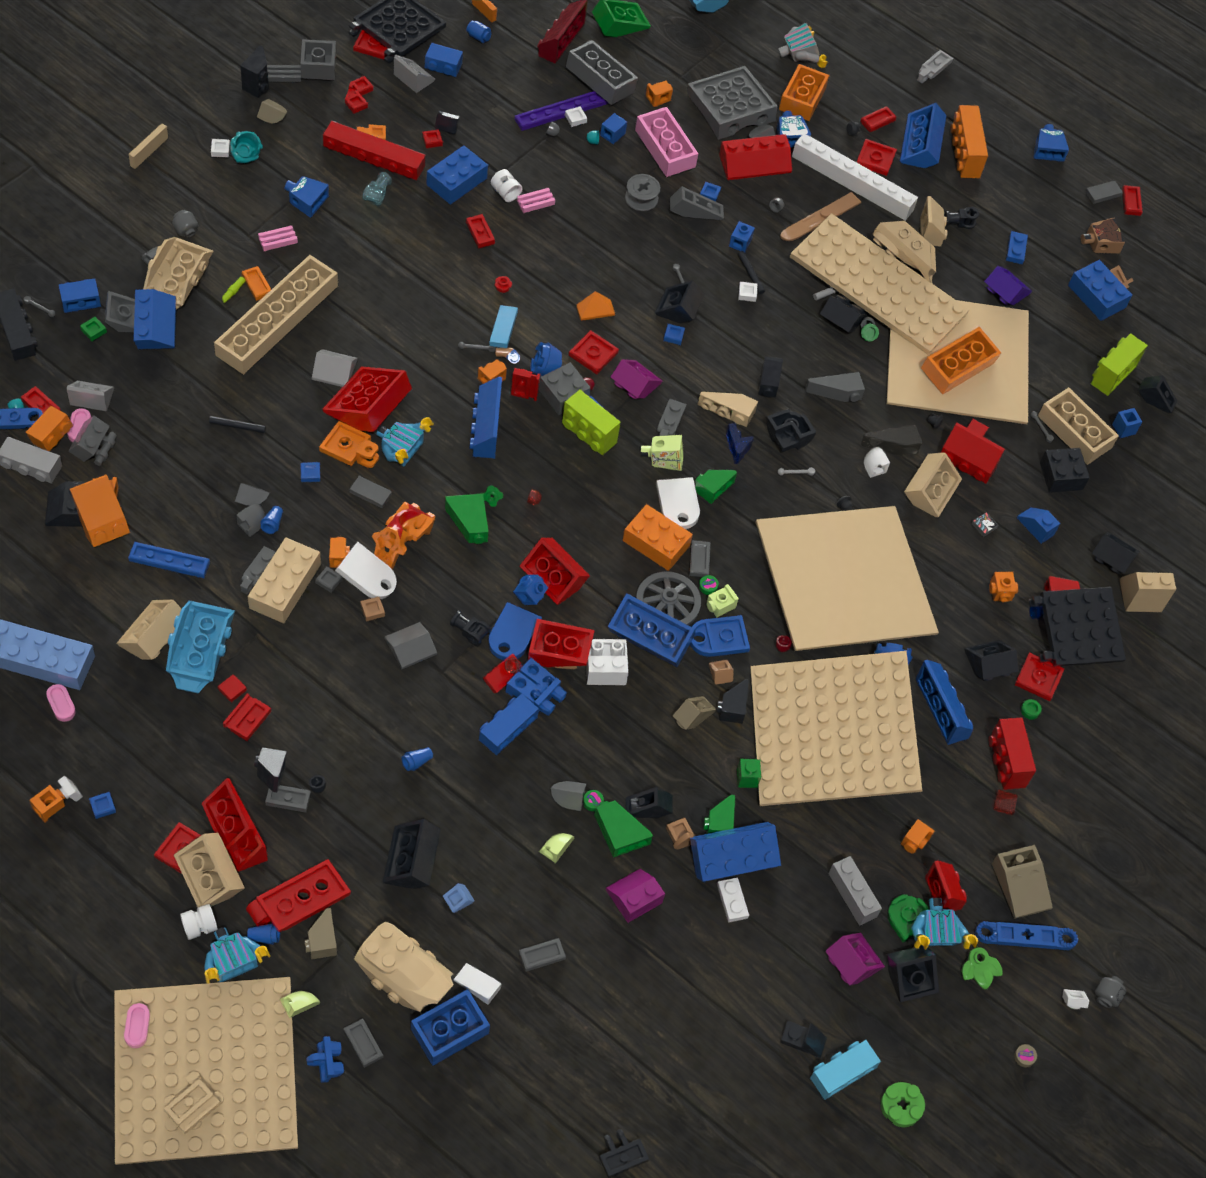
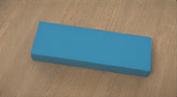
M500 305L490 338V346L508 348L518 313L517 307Z

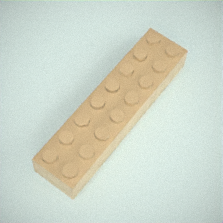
M309 255L214 342L215 355L244 375L338 287L337 272Z

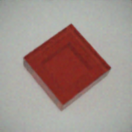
M998 790L993 810L1013 815L1018 795Z

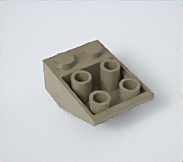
M1035 845L997 854L992 862V866L1014 919L1051 910L1053 907L1044 867Z

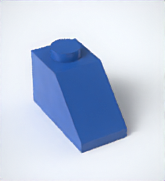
M1029 508L1017 516V519L1041 544L1054 536L1060 525L1048 510Z

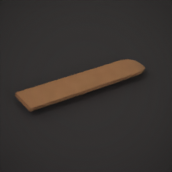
M851 192L789 226L781 232L780 237L785 241L796 240L816 229L831 213L837 217L861 204V201Z

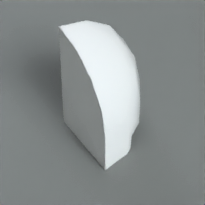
M879 447L872 448L864 458V466L868 475L871 478L887 472L890 461L886 454Z

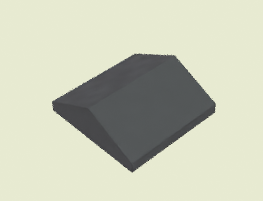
M108 291L105 322L118 332H134L135 299Z
M420 622L385 636V640L401 669L437 655L429 632Z

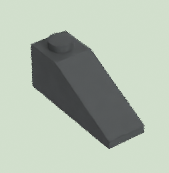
M683 186L670 197V211L683 217L722 220L724 218L722 204Z
M855 372L810 378L807 380L805 391L843 402H856L862 400L865 388L860 373Z

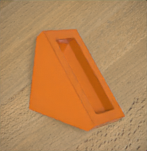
M596 291L576 306L581 321L615 316L611 300Z

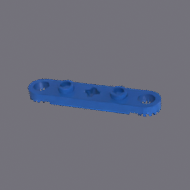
M38 408L0 409V429L31 427L36 422L30 421L31 415L37 414L40 417L43 412Z
M983 921L975 930V936L980 942L985 944L1071 950L1078 943V935L1070 928ZM981 929H989L991 936H983ZM1025 931L1031 936L1028 940L1025 936H1022ZM1062 935L1070 936L1072 939V943L1066 944V942H1064L1062 938Z

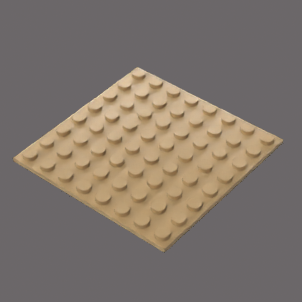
M958 301L969 309L968 314L929 355L890 328L887 404L1028 424L1029 311ZM980 326L1000 350V356L993 365L942 395L921 369L927 357Z
M895 506L756 520L795 651L929 636L939 633Z
M907 651L751 666L757 759H760L761 780L758 784L760 806L922 792Z
M290 977L115 991V1165L298 1149L292 1017L289 1018L280 1001L281 998L291 994ZM141 1003L146 1005L150 1012L147 1041L140 1048H131L124 1039L127 1012L132 1005ZM200 1079L221 1104L185 1135L181 1128L164 1111V1108Z

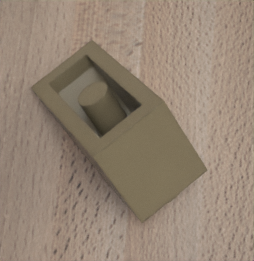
M704 696L688 698L675 712L673 717L681 728L687 730L698 726L717 709Z
M327 908L308 931L305 949L306 953L310 952L311 959L337 955L331 908Z

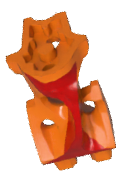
M404 502L397 512L386 521L385 525L387 526L382 531L372 535L376 543L374 555L393 569L398 555H405L406 541H417L424 534H430L435 521V515L430 512L424 513L415 503L409 504ZM385 547L389 548V552L385 551Z

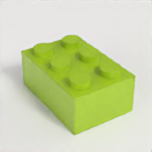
M1131 333L1126 338L1123 337L1118 342L1117 347H1113L1107 354V357H1103L1097 364L1099 367L1092 375L1094 378L1091 384L1108 396L1137 367L1148 345Z
M578 390L565 401L562 423L568 430L573 431L580 440L585 441L594 451L601 455H604L617 443L621 423L618 419L582 390Z

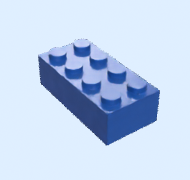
M627 593L608 625L609 632L622 639H626V641L675 667H678L696 634L694 628Z
M769 822L690 837L696 878L702 882L781 866L775 825Z

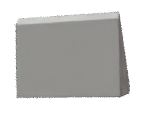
M395 55L394 75L417 93L434 82L435 78L413 60Z
M322 349L316 353L312 380L343 387L352 376L357 358Z
M78 380L67 386L70 405L107 411L114 391L113 386Z

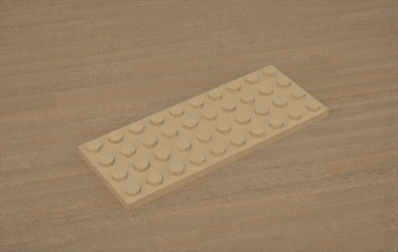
M832 213L790 255V258L865 309L869 314L927 355L943 341L969 312V309L898 259L892 257L885 250Z

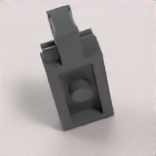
M669 399L657 431L660 432L659 436L675 435L687 404Z
M265 546L261 549L241 578L243 580L240 585L241 592L248 595L275 555V551Z

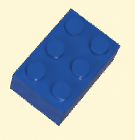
M463 145L427 171V186L451 205L487 179L488 164Z
M1100 260L1074 272L1068 285L1100 321L1125 309L1132 297L1128 289Z
M468 989L411 1021V1031L432 1066L489 1034L490 1024Z

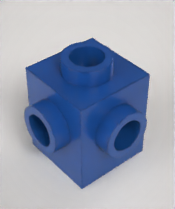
M538 574L525 575L520 579V583L513 592L524 605H537L544 597L548 587Z

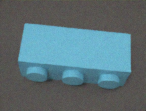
M867 1040L861 1043L856 1041L848 1047L847 1052L843 1054L838 1052L830 1058L831 1061L824 1064L822 1062L813 1069L814 1072L810 1079L824 1100L876 1069L881 1061Z

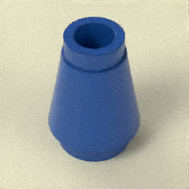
M273 506L261 520V529L265 533L273 534L278 531L283 513L282 508Z
M429 747L406 752L402 756L403 766L407 771H415L432 759L433 753Z
M272 923L248 928L247 937L255 942L273 945L279 942L280 932L277 931Z

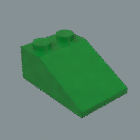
M600 0L592 11L596 22L605 36L619 37L651 27L638 3L621 0Z

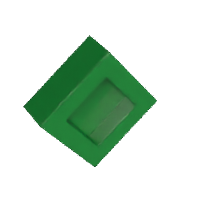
M96 317L80 325L81 331L91 341L107 333L106 327Z

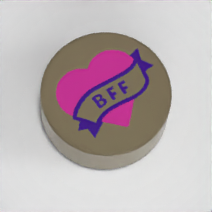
M1024 1044L1017 1048L1014 1058L1020 1066L1030 1067L1035 1063L1037 1053L1032 1046Z

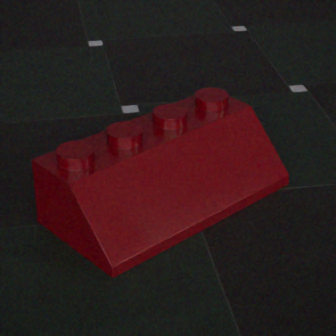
M588 0L576 1L562 10L558 20L554 21L552 28L547 30L544 39H541L538 43L539 57L556 64L584 26Z

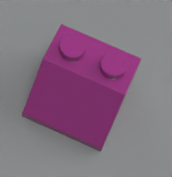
M622 359L611 375V378L615 380L614 384L622 389L625 388L629 391L628 395L634 399L645 398L662 383L660 378L636 360Z
M642 869L631 873L605 889L627 923L662 904L665 896L656 879Z
M861 933L842 936L826 950L830 962L838 968L842 979L849 985L858 984L885 967Z

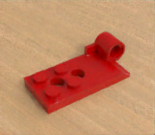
M329 859L256 897L246 907V911L256 926L267 925L272 922L277 931L281 932L348 897L351 891ZM324 883L327 889L319 890L316 888V884ZM302 892L307 893L309 898L302 900L298 897V894Z

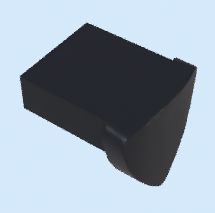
M440 110L436 117L435 130L456 134L459 116Z

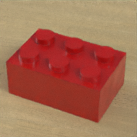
M1023 718L1000 719L996 727H994L991 736H989V745L993 748L994 752L993 762L998 768V781L1002 784L1003 790L1026 788L1035 774L1036 768Z

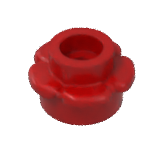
M506 276L498 277L495 280V287L499 292H508L512 286V282Z

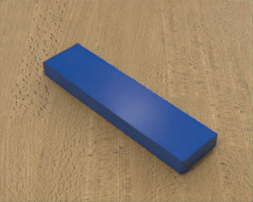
M134 542L128 557L130 562L205 578L210 564V559L138 542Z

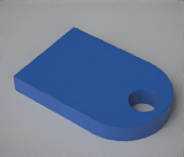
M507 602L489 635V649L492 654L501 660L506 659L510 654H514L517 659L520 658L532 640L537 619L542 620V617ZM501 646H506L509 648V651L503 653L499 650V648Z
M742 615L704 619L692 626L695 629V636H701L704 641L697 642L693 638L690 646L696 653L702 656L712 657L746 653L750 650Z

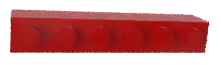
M331 121L323 134L324 147L401 174L407 178L417 180L425 167V154Z

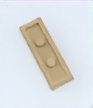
M160 124L129 153L131 167L136 169L168 139L166 125Z

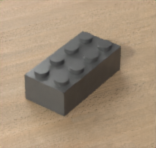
M593 40L569 51L566 67L611 105L634 93L638 77Z

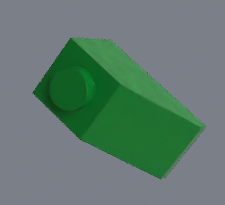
M708 470L704 475L700 474L695 480L696 493L712 504L735 482L737 472L735 470Z
M735 795L727 797L710 810L708 818H704L703 830H707L706 834L733 829Z

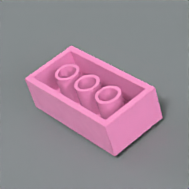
M667 107L637 116L635 131L666 177L696 167L698 152Z

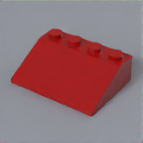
M361 366L322 410L324 413L357 430L374 432L412 387L405 370Z

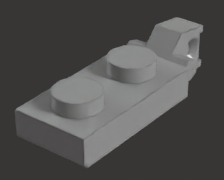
M939 50L922 64L917 81L923 83L928 78H934L952 63L953 58Z

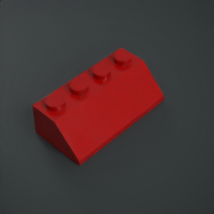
M786 134L722 141L719 156L727 180L792 173L791 149Z

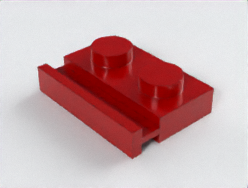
M514 368L511 395L525 399L531 397L534 398V401H537L540 374L533 375L532 372L525 369Z
M247 693L223 722V727H227L231 732L248 741L271 713V708L256 698L250 697Z

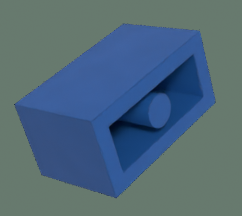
M431 43L425 56V68L456 77L462 65L463 51Z
M95 279L59 284L64 313L101 307Z

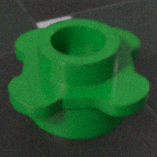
M492 485L487 487L485 493H482L484 501H487L491 507H495L498 500L503 498V493Z

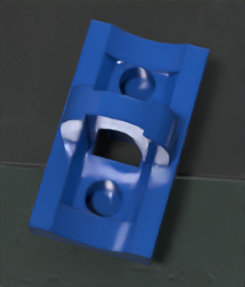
M330 1036L323 1037V1041L317 1044L318 1053L311 1054L306 1058L308 1066H319L321 1082H328L331 1078L341 1076L344 1073V1067L342 1062H333L332 1057L341 1054V1042L331 1041Z

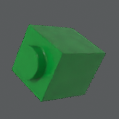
M740 759L737 768L738 787L758 788L761 780L760 759Z

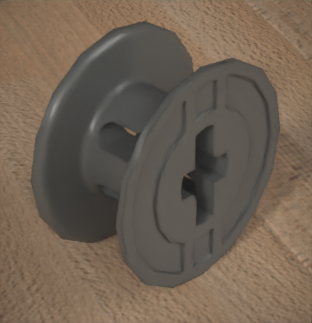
M634 175L627 182L626 203L631 208L639 211H648L655 208L658 204L660 184L650 175Z

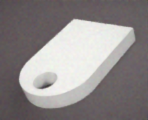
M693 477L657 480L656 487L662 514L684 529L693 527L697 523L700 514ZM684 517L687 519V522H680L678 518Z
M359 542L353 546L335 570L370 598L380 597V599H384L396 587V576L393 570ZM381 582L388 585V590L381 587Z

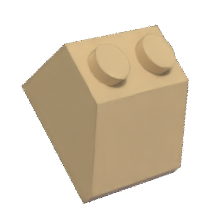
M928 196L920 217L921 236L933 246H941L943 240L947 238V230H945L947 217H944V209L931 196Z

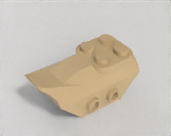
M906 221L880 223L873 233L875 236L873 240L882 248L886 246V252L892 257H898L909 266L919 270L924 278L932 283L933 274L936 273L935 247Z
M176 237L165 239L162 245L158 246L154 259H151L148 264L143 289H155L176 296V309L184 304L193 286L197 285L203 275L213 250Z
M389 922L382 923L364 941L354 958L376 989H383L394 1003L399 1002L402 1006L419 1012L428 1004H438L454 985L451 980L453 973L439 963L434 954L428 950L425 952L419 947L420 945L415 939L409 938Z

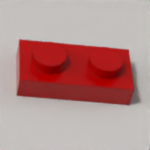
M483 214L466 218V224L478 248L495 244L494 236Z
M36 386L21 396L22 402L29 408H38L44 413L50 406H53L61 411L60 407Z

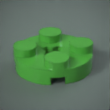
M898 1082L886 1089L881 1098V1110L886 1119L888 1117L893 1122L892 1124L898 1127H909L922 1117L925 1110V1101L920 1093V1089L916 1085ZM904 1100L908 1106H906V1110H903L902 1106H898L897 1103Z

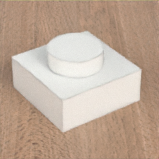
M581 106L565 111V116L571 127L587 123V117Z
M212 139L211 157H229L230 140Z
M740 282L738 300L756 302L757 284Z
M66 776L58 780L62 786L60 791L67 799L70 797L77 802L83 797L74 783Z
M1064 989L1062 997L1067 1006L1073 1009L1088 1008L1089 999L1084 991Z

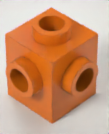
M994 572L989 584V592L993 595V601H1012L1015 594H1017L1018 584L1015 582L1013 572Z

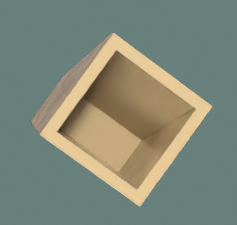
M1136 572L1120 578L1125 611L1162 612L1176 591L1173 573Z

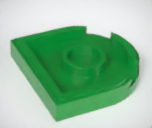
M901 895L895 898L889 906V923L902 942L914 937L911 927L920 912L929 910L920 898Z

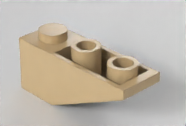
M701 392L698 405L745 427H747L753 417L758 401L743 394Z

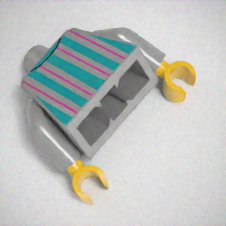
M807 23L799 27H793L784 36L786 45L778 48L781 57L791 54L795 62L811 61L817 63L821 68L826 67L828 63L825 61L826 55L823 54L819 57L818 47L813 38L815 32L811 31L812 28Z

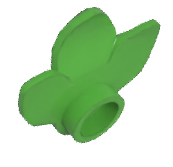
M980 947L970 951L969 960L962 967L963 979L969 980L974 978L983 989H987L991 985L993 976H1002V967L996 958L990 957L987 951ZM978 954L982 956L981 962L977 960Z

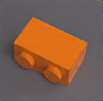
M50 406L26 431V434L34 445L43 450L50 451L69 432L73 424L67 414Z

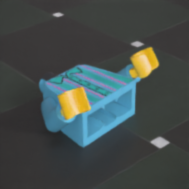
M426 417L416 424L396 422L390 430L380 426L377 436L383 438L382 451L389 462H398L405 466L423 444V431L430 432L431 428L429 426L434 425L432 420Z
M942 898L929 899L930 910L920 912L911 927L916 941L914 947L917 949L922 945L924 950L928 946H954L962 943V941H964L963 947L969 949L970 943L974 948L978 943V938L967 931L958 916L955 915L954 910L942 909Z
M225 927L216 930L214 935L217 941L210 945L211 950L206 955L204 965L206 982L209 984V980L214 978L219 982H224L258 967L257 959L261 963L263 962L261 959L263 956L270 957L267 947L260 946L248 937H242L240 933H234L229 936Z

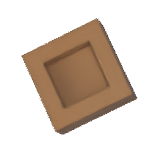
M380 597L360 601L366 621L385 616Z

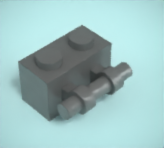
M92 416L83 423L68 452L83 462L94 456L96 457L94 463L101 466L102 462L106 461L109 449L113 448L117 435L114 432H110L108 437L105 436L109 425L96 416ZM100 443L103 444L101 450L98 449Z

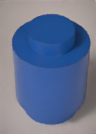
M471 21L468 24L467 32L471 37L482 43L491 38V29L479 21Z

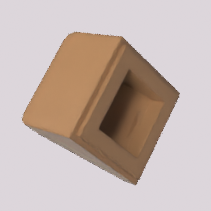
M728 660L709 663L715 684L733 681V668Z

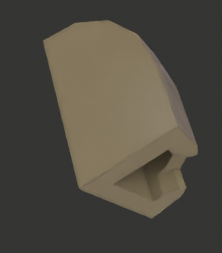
M267 99L261 103L257 118L265 122L277 123L286 116L287 110L278 103Z

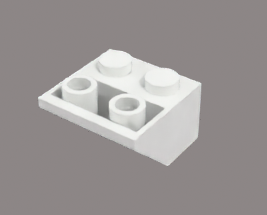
M626 639L592 640L586 666L587 685H626L628 677Z

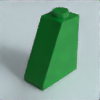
M483 494L445 496V510L468 543L481 544L488 542V525Z
M615 800L612 802H602L596 807L594 816L613 858L651 844L652 833Z

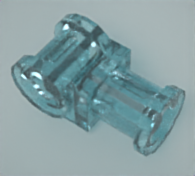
M379 173L376 182L371 181L366 186L363 192V200H370L380 206L386 195V187L392 183V178L387 173Z

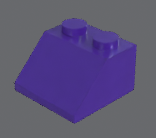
M997 266L984 281L988 285L987 289L993 294H999L1001 296L999 299L1006 305L1008 303L1015 305L1032 292L1009 270Z

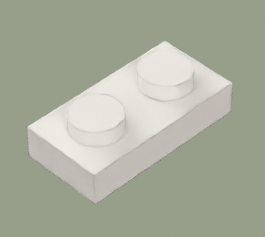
M738 878L718 881L717 887L728 922L748 919L749 913Z

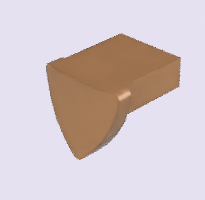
M686 818L666 826L675 849L691 845L690 837H695V834L692 832Z

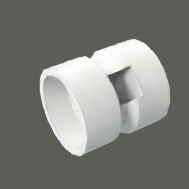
M506 169L498 171L491 179L492 187L499 192L506 202L515 200L522 192V186Z
M210 904L198 907L196 912L189 910L180 914L188 940L199 937L201 932L208 934L218 930Z

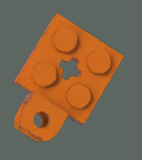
M340 421L337 422L319 446L320 452L350 466L357 460L358 464L367 468H373L379 460V455L376 453L379 450L378 445L371 442V435ZM346 441H348L349 445L343 446L341 444L342 442L345 443Z

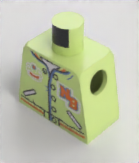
M682 435L654 436L652 438V446H641V457H651L652 466L682 471Z

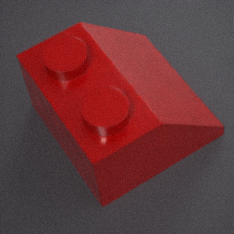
M934 861L925 877L932 898H942L943 910H961L966 903L967 896L964 889H961L958 872L954 870L952 864Z

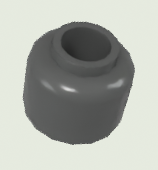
M181 210L174 214L172 224L179 236L192 237L196 234L199 225L192 212Z
M1116 976L1102 978L1095 990L1097 1002L1109 1009L1119 1006L1126 995V988L1123 986L1124 982Z

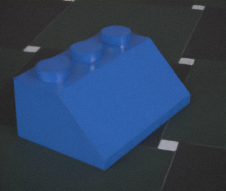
M155 289L135 290L134 342L137 348H175L176 296Z

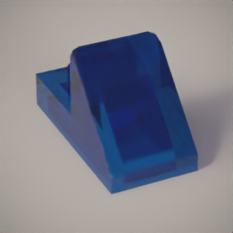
M736 423L728 424L726 436L734 464H738L751 448L754 437L742 438L741 431L737 429Z

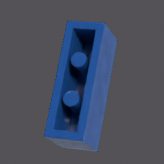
M520 694L517 698H512L503 711L499 710L494 715L491 722H486L479 730V741L495 755L499 754L538 718L539 708L523 694Z

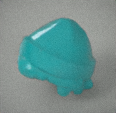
M250 131L237 132L230 142V151L237 163H249L258 159L260 150L263 148L259 137Z

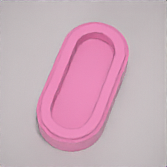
M77 409L72 413L70 421L73 426L67 433L70 441L74 442L83 423L91 418L88 410Z
M60 684L49 687L46 695L55 717L62 722L73 719L76 712L67 689Z
M141 1003L132 1005L127 1012L124 1039L131 1048H140L147 1041L150 1012L148 1007Z

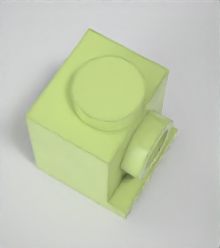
M727 584L724 588L708 595L707 607L710 612L719 617L735 609L739 598L729 584Z

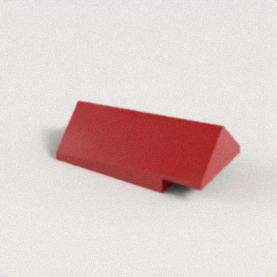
M226 778L202 802V806L214 833H219L236 870L243 871L268 861L267 851L231 780Z

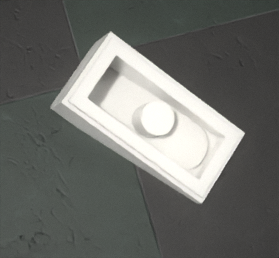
M467 963L454 978L456 983L466 990L468 989L470 993L487 1005L501 989L500 982Z

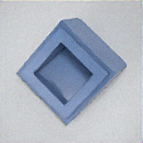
M459 883L443 895L453 913L474 902L466 886Z

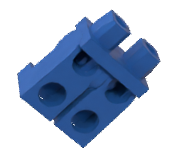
M532 658L526 662L520 669V672L518 671L510 679L506 686V693L516 697L523 694L539 708V711L548 716L555 709V705L549 700L553 697L560 703L567 694L560 686L561 681Z

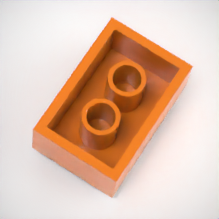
M799 64L782 95L779 110L783 112L791 111L792 115H801L803 119L810 121L826 90L829 75Z
M646 504L625 528L623 541L669 571L690 547L693 534Z

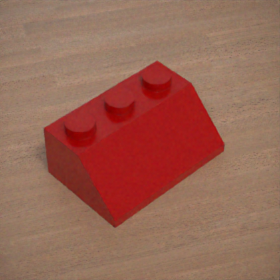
M956 423L941 453H946L952 464L959 470L987 484L996 470L1005 449L963 425Z
M541 538L520 565L528 575L538 574L542 577L548 587L545 593L557 605L576 593L590 577L553 538Z

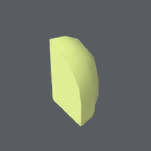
M564 833L554 835L539 852L556 863L574 840V836Z
M305 991L294 992L280 999L289 1018L320 1004L317 997Z

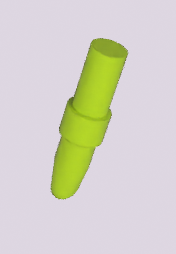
M240 277L227 289L228 291L222 296L223 303H226L235 295L238 289L246 282L243 277Z

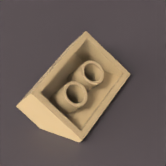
M946 453L928 454L904 492L914 506L935 517H939L962 478Z
M152 600L117 644L140 659L156 658L160 654L161 648L168 643L170 633H174V620L176 616L180 615L181 608L174 600Z
M219 833L203 834L174 854L198 907L210 904V907L230 899L245 889Z

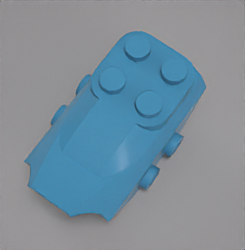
M188 601L181 609L180 615L175 617L174 633H170L168 638L169 652L166 671L172 675L177 689L200 693L205 685L213 681L220 657L225 655V641L231 636L232 628L230 625L235 610Z

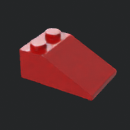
M537 619L528 660L532 658L543 667L587 666L595 630Z

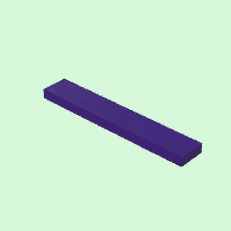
M593 91L515 115L514 119L521 131L565 118V111L581 106L584 112L609 103Z

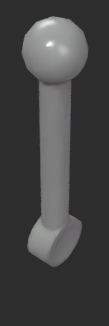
M812 467L808 470H784L780 468L778 469V474L808 473L812 476L815 473V469Z

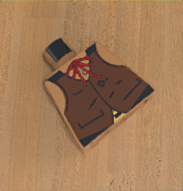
M1115 218L1092 223L1087 234L1081 235V243L1090 244L1095 253H1120L1125 244Z

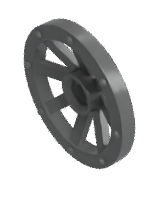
M658 572L650 575L640 584L636 595L637 599L646 604L659 602L656 609L660 611L663 608L667 609V615L673 618V608L676 607L685 617L679 621L688 626L697 618L701 607V596L695 584L687 577L675 572ZM663 581L665 589L654 585V583ZM670 581L679 583L680 585L673 589L671 588ZM647 589L659 594L643 598ZM687 589L692 597L680 595L679 593ZM679 601L694 604L691 613Z

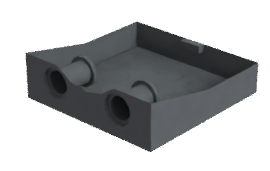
M746 66L688 83V96L704 115L718 140L734 135L746 126H760L774 122L776 119L777 105Z

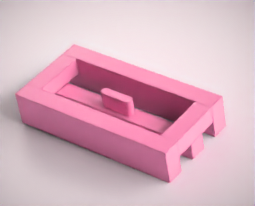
M549 188L517 196V202L523 213L555 205V199L552 198L553 195L550 193Z
M292 226L258 233L263 251L298 243Z

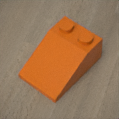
M107 475L70 489L86 537L93 547L130 533L125 516Z

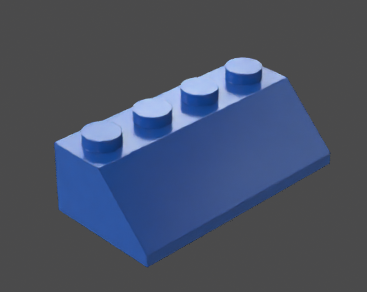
M937 103L908 114L900 158L901 163L921 168H927L939 163L946 114Z
M497 377L480 385L479 393H475L474 404L478 405L477 408H473V419H476V423H472L471 434H475V436L470 440V449H473V457L495 459L502 377Z
M925 660L916 677V681L947 745L969 739L973 732V724L967 718L965 708L959 702L956 690L951 686L946 670H943L939 663Z

